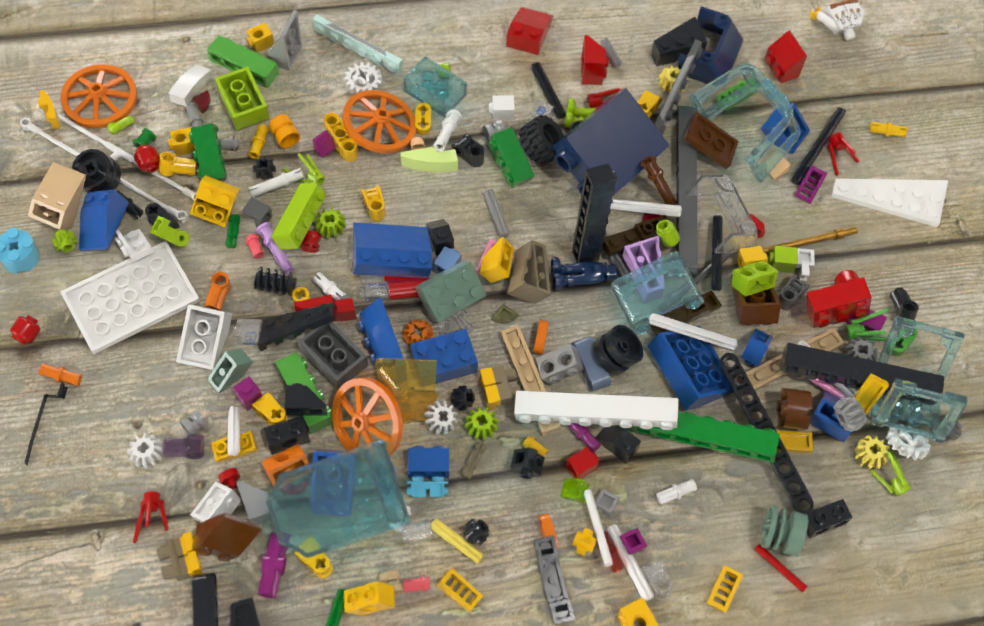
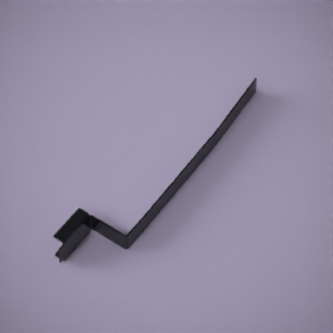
M63 381L60 384L57 395L45 394L24 462L27 466L47 398L65 399L68 387H65Z

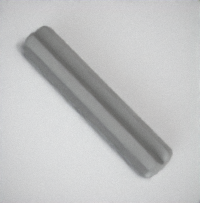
M492 189L485 190L484 197L498 234L501 238L507 237L509 230L495 193Z

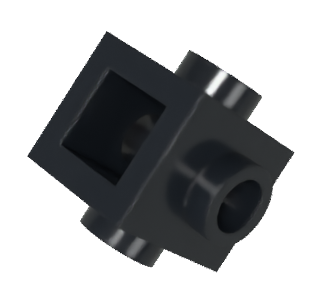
M532 448L514 449L510 468L519 473L520 477L524 479L539 477L542 473L545 457Z

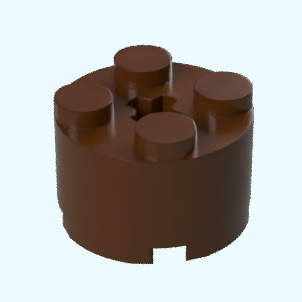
M781 388V400H778L776 405V411L780 412L777 418V427L807 430L811 420L809 410H812V393L806 390Z

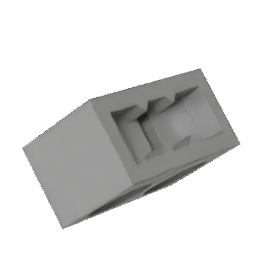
M571 343L535 358L541 379L548 384H557L561 379L575 376L579 371L584 370L578 349ZM572 358L570 364L566 365L567 361ZM554 366L553 371L549 373L550 368Z

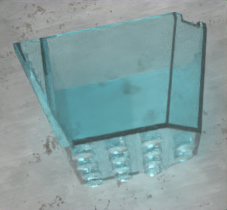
M384 439L373 441L279 474L277 482L266 501L279 544L291 548L306 558L412 523Z

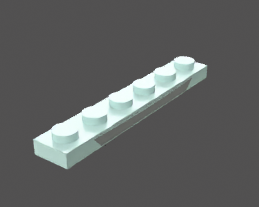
M317 14L313 18L314 30L318 34L330 38L333 42L340 43L345 48L357 52L360 56L372 60L375 64L385 67L390 72L399 75L403 71L402 59Z

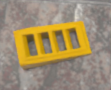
M723 565L706 603L726 613L744 574ZM727 574L735 578V581L732 582L724 578V575ZM723 581L731 585V590L720 585L721 582ZM720 589L728 593V597L719 594L717 590ZM716 596L726 601L725 604L722 605L713 600Z
M450 568L436 584L442 592L468 612H471L483 597L476 588L453 568ZM450 578H453V582L449 586H447V581ZM459 583L460 587L454 592L452 589ZM464 588L467 589L468 591L461 598L459 594L463 591ZM472 593L474 597L469 603L465 602Z

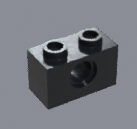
M303 415L263 428L272 455L296 444L310 443Z

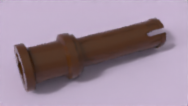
M649 156L641 162V166L647 171L648 179L653 181L664 203L669 205L677 204L663 177L662 168H659L656 163V157Z

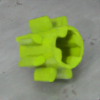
M66 229L58 230L54 234L55 238L51 239L56 250H61L64 253L72 251L75 248L74 243L78 242L73 231L68 232Z

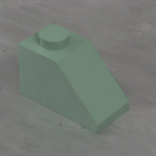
M241 348L225 351L207 380L218 393H221L242 378L253 361Z

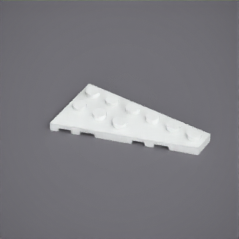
M836 179L831 197L938 227L948 180Z

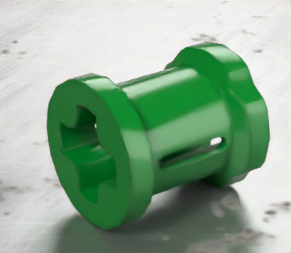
M143 128L141 135L133 140V145L136 148L141 145H149L157 137L148 128Z

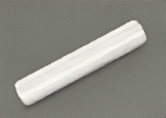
M231 406L228 410V454L237 456L240 452V408Z

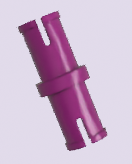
M579 423L567 425L577 435L576 438L579 441L582 440L591 451L595 452L600 448L601 443L590 433L591 430L588 427L582 426Z

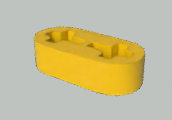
M420 103L415 109V127L419 135H427L431 131V106L427 103ZM422 110H425V116H422ZM421 122H425V128H421Z

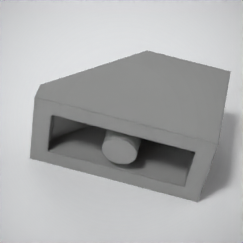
M241 481L237 482L250 521L260 524L276 517L274 510H277L274 498L269 499L267 492Z

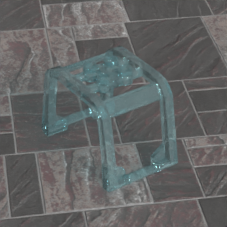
M745 63L737 65L689 96V99L698 113L708 120H712L749 93L759 92L783 116L781 121L765 139L744 158V161L752 170L751 173L758 182H763L798 141L801 131L800 125L794 117L793 108L788 97L783 92H780L775 83L768 79L757 67ZM739 75H743L747 85L706 110L702 107L706 104L711 94ZM789 126L792 133L765 163L757 165L761 157Z
M896 316L878 362L887 364L897 339L913 335L915 329L941 335L940 342L947 348L937 375L945 376V381L954 358L964 340V333ZM896 378L888 395L882 394L871 409V424L877 427L885 426L931 438L934 442L942 443L966 408L967 397L947 391L945 394L924 390L917 388L916 383ZM910 394L937 401V403L927 405L919 400H905L901 395ZM940 402L950 408L942 423ZM924 410L930 412V417L923 416V414L919 411ZM899 419L907 421L909 426L914 428L922 423L930 426V433L891 422H898Z

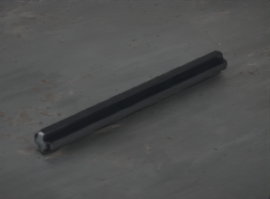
M841 107L836 109L793 175L792 183L795 185L801 183L829 140V137L844 117L845 109Z

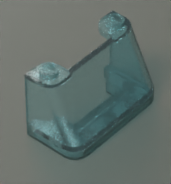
M672 252L616 279L611 284L615 298L631 330L636 335L644 334L648 331L650 327L649 318L653 313L663 315L682 305L689 309H696L704 303L703 297L680 252Z

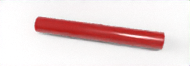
M760 544L754 548L760 556L802 593L808 587L770 552L761 547Z

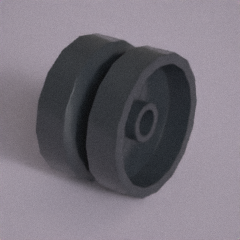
M88 149L81 152L75 158L72 165L73 170L86 175L83 187L90 192L114 190L120 182L121 169L116 160L98 149Z
M625 325L614 326L606 334L597 338L593 344V352L599 365L612 375L622 374L643 358V347L640 339Z

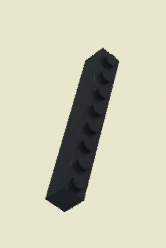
M609 163L589 168L585 171L572 247L576 263L583 261L597 262L602 253L606 225L608 224V216L611 213L610 207L613 203L612 197L613 193H615V183L618 180L615 170L611 169Z
M787 343L783 349L780 371H785L788 375L799 374L804 375L807 379H822L830 384L841 383L848 388H860L872 373L889 383L888 388L883 393L886 396H901L905 400H919L927 405H934L943 398L945 376L793 343Z

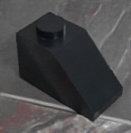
M444 219L426 223L436 256L441 253L444 246L454 249V238L449 224Z
M300 383L286 385L284 408L287 416H327L326 404L307 385Z
M613 425L604 427L596 436V439L602 446L625 464L638 451L641 440L628 430Z

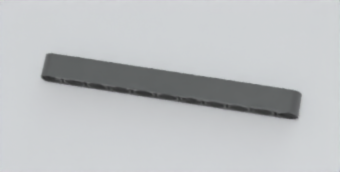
M677 106L676 205L682 207L681 216H676V230L680 235V240L676 244L677 275L696 276L698 270L697 149L684 140L692 116L696 113V107Z

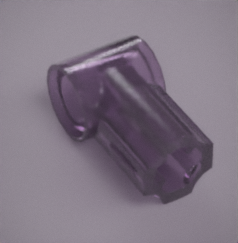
M189 434L186 438L164 439L162 443L163 456H185L189 459H201L204 457L205 437L201 434Z

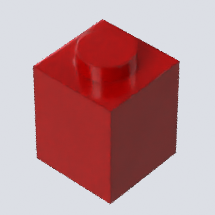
M585 447L567 459L566 467L578 482L597 470L599 458L594 451H590L588 447Z

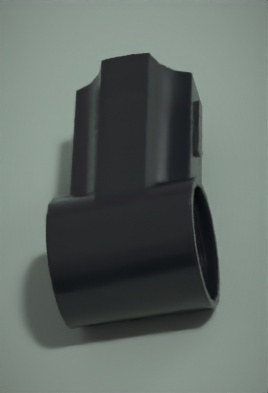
M903 287L896 288L890 293V298L898 312L897 319L903 325H912L915 322L919 305L911 300Z

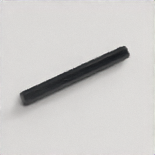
M721 215L713 216L711 289L713 291H721L723 217Z

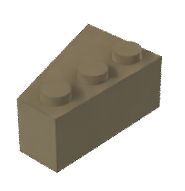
M531 240L517 249L507 292L508 295L534 304L551 295L546 245Z

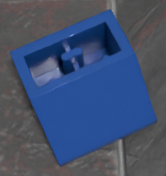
M825 391L811 416L810 424L844 443L851 432L846 431L840 425L837 416L834 414V405L840 398Z

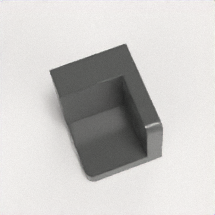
M253 197L242 209L243 214L255 220L256 227L262 223L269 222L273 217L271 207Z

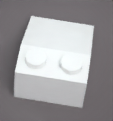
M188 305L176 362L213 370L229 333L233 313L197 305Z

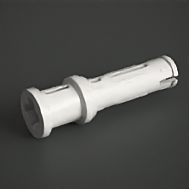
M451 109L447 112L446 119L442 122V130L433 147H436V151H444L451 134L457 130V124L462 120V115L459 111Z

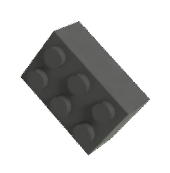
M333 322L313 329L298 341L300 352L337 390L345 382L352 380L368 367L367 356Z

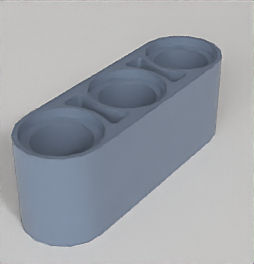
M591 336L572 341V345L578 349L584 368L582 373L589 389L593 392L611 386V379L609 373L596 360L593 352L594 340Z

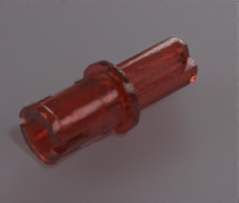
M603 531L613 565L610 566L613 573L619 572L623 569V564L616 552L618 549L614 547L608 532Z

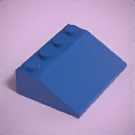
M353 222V274L429 278L432 271V249L428 227Z
M673 331L659 333L648 345L653 357L685 411L702 407L733 393L721 370L720 358L711 343Z

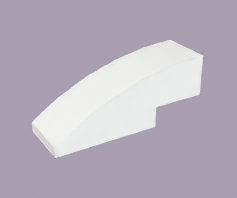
M199 65L191 67L169 91L171 102L186 107L193 97L199 95L213 71Z

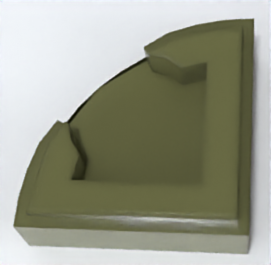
M502 304L492 317V321L500 324L510 323L517 319L519 314Z

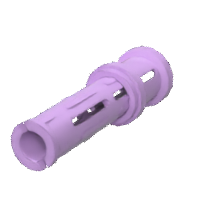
M265 222L259 225L256 232L261 235L264 240V246L270 249L281 270L285 271V275L293 272L294 267L284 250H280L271 237L274 232L272 224Z

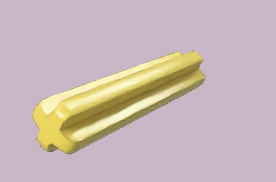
M435 519L431 523V530L475 563H479L482 560L484 554L440 520Z

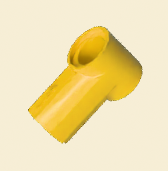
M162 152L159 158L158 172L163 176H172L174 173L194 176L196 161L195 159L176 157L171 152Z

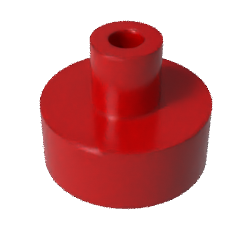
M237 468L227 469L218 476L220 483L224 486L229 485L231 489L238 487L236 481L241 477Z

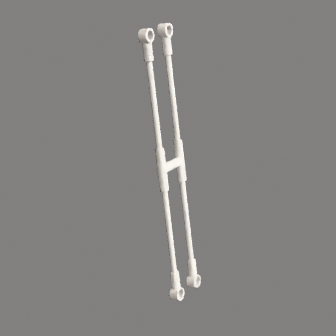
M37 104L39 112L44 113L43 109H40ZM57 111L60 120L101 143L105 148L113 152L110 156L117 161L122 157L128 162L136 164L134 156L92 134L60 115ZM29 118L21 119L20 125L23 130H30L37 135L43 136L76 157L80 154L43 132L42 129L32 124ZM157 171L151 173L182 191V194L193 199L194 202L195 192L187 187H182ZM120 178L121 184L153 203L159 204L167 213L176 217L179 223L184 224L188 221V215L185 211H178L170 205L167 206Z

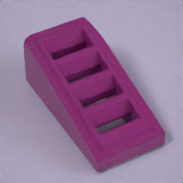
M811 165L794 196L811 204L828 173ZM812 175L820 180L817 181L809 176ZM808 180V181H810V182L816 184L817 186L815 187V186H813V185L807 183L806 181ZM804 185L807 186V187H809V188H811V189H813L814 191L811 192V191L805 189V188H804ZM803 191V192H805V193L811 195V197L808 198V197H806V196L800 194V192Z

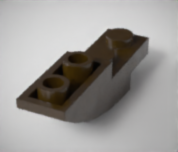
M664 215L637 223L633 229L604 237V244L602 246L609 257L619 253L623 255L625 246L658 236L656 225L660 221L668 219Z
M711 290L704 294L695 295L660 315L689 324L720 309L722 304ZM648 323L656 336L661 332L670 331Z

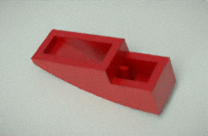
M332 295L293 302L295 312L335 302L337 306L335 321L356 320L352 297L333 301Z

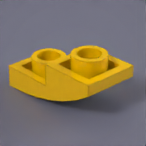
M40 90V98H38L39 108L43 109L46 120L51 123L53 129L61 128L59 116L50 97L44 90Z
M251 430L240 434V452L237 456L228 454V436L211 443L216 462L231 460L258 451L254 432Z

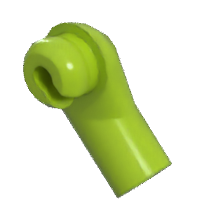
M129 115L116 123L110 122L107 125V130L111 134H118L126 127L132 125L134 118Z

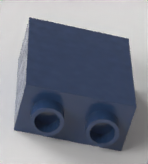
M624 88L602 103L555 143L552 149L556 153L555 161L558 166L565 172H571L579 182L577 188L581 195L586 169L609 163L611 169L615 170L618 179L615 183L614 196L644 169L641 166V162L649 156L657 158L670 145L628 89Z

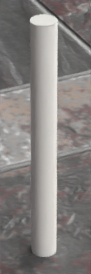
M588 489L583 493L604 565L608 567L613 565L592 491Z

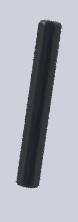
M539 62L533 63L531 69L558 119L564 118L566 112Z

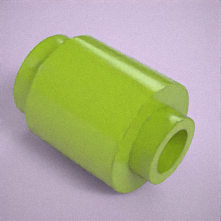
M662 220L656 225V233L665 247H673L679 242L680 235L672 222Z

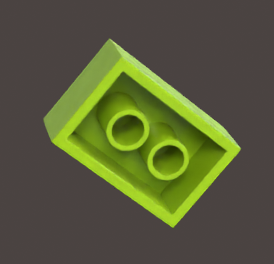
M249 67L215 78L218 93L236 131L270 119L267 105Z

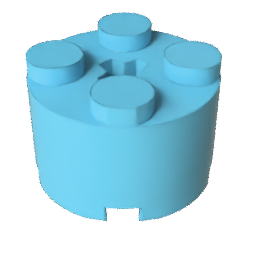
M10 228L0 236V262L7 271L11 273L24 271L25 273L37 265L39 250L29 233L17 228Z

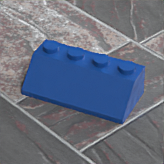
M378 298L360 313L361 321H358L360 331L365 332L364 342L366 348H371L372 354H370L373 366L377 365L378 371H376L378 381L383 382L386 387H390L407 381V369L381 298Z

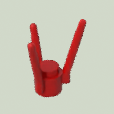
M624 88L587 94L588 107L598 108L603 103V97L616 94Z
M841 132L834 133L829 137L830 143L827 146L830 150L835 175L838 176L834 149L841 151L845 148L855 162L858 163L859 159L855 155V150L845 140Z
M149 491L143 494L133 543H137L145 511L146 527L149 526L151 512H156L160 508L165 531L169 530L164 500H160L159 492Z

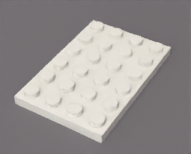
M166 241L152 247L153 253L135 262H132L129 258L60 291L93 355L187 309L188 305H195L200 302L198 295Z

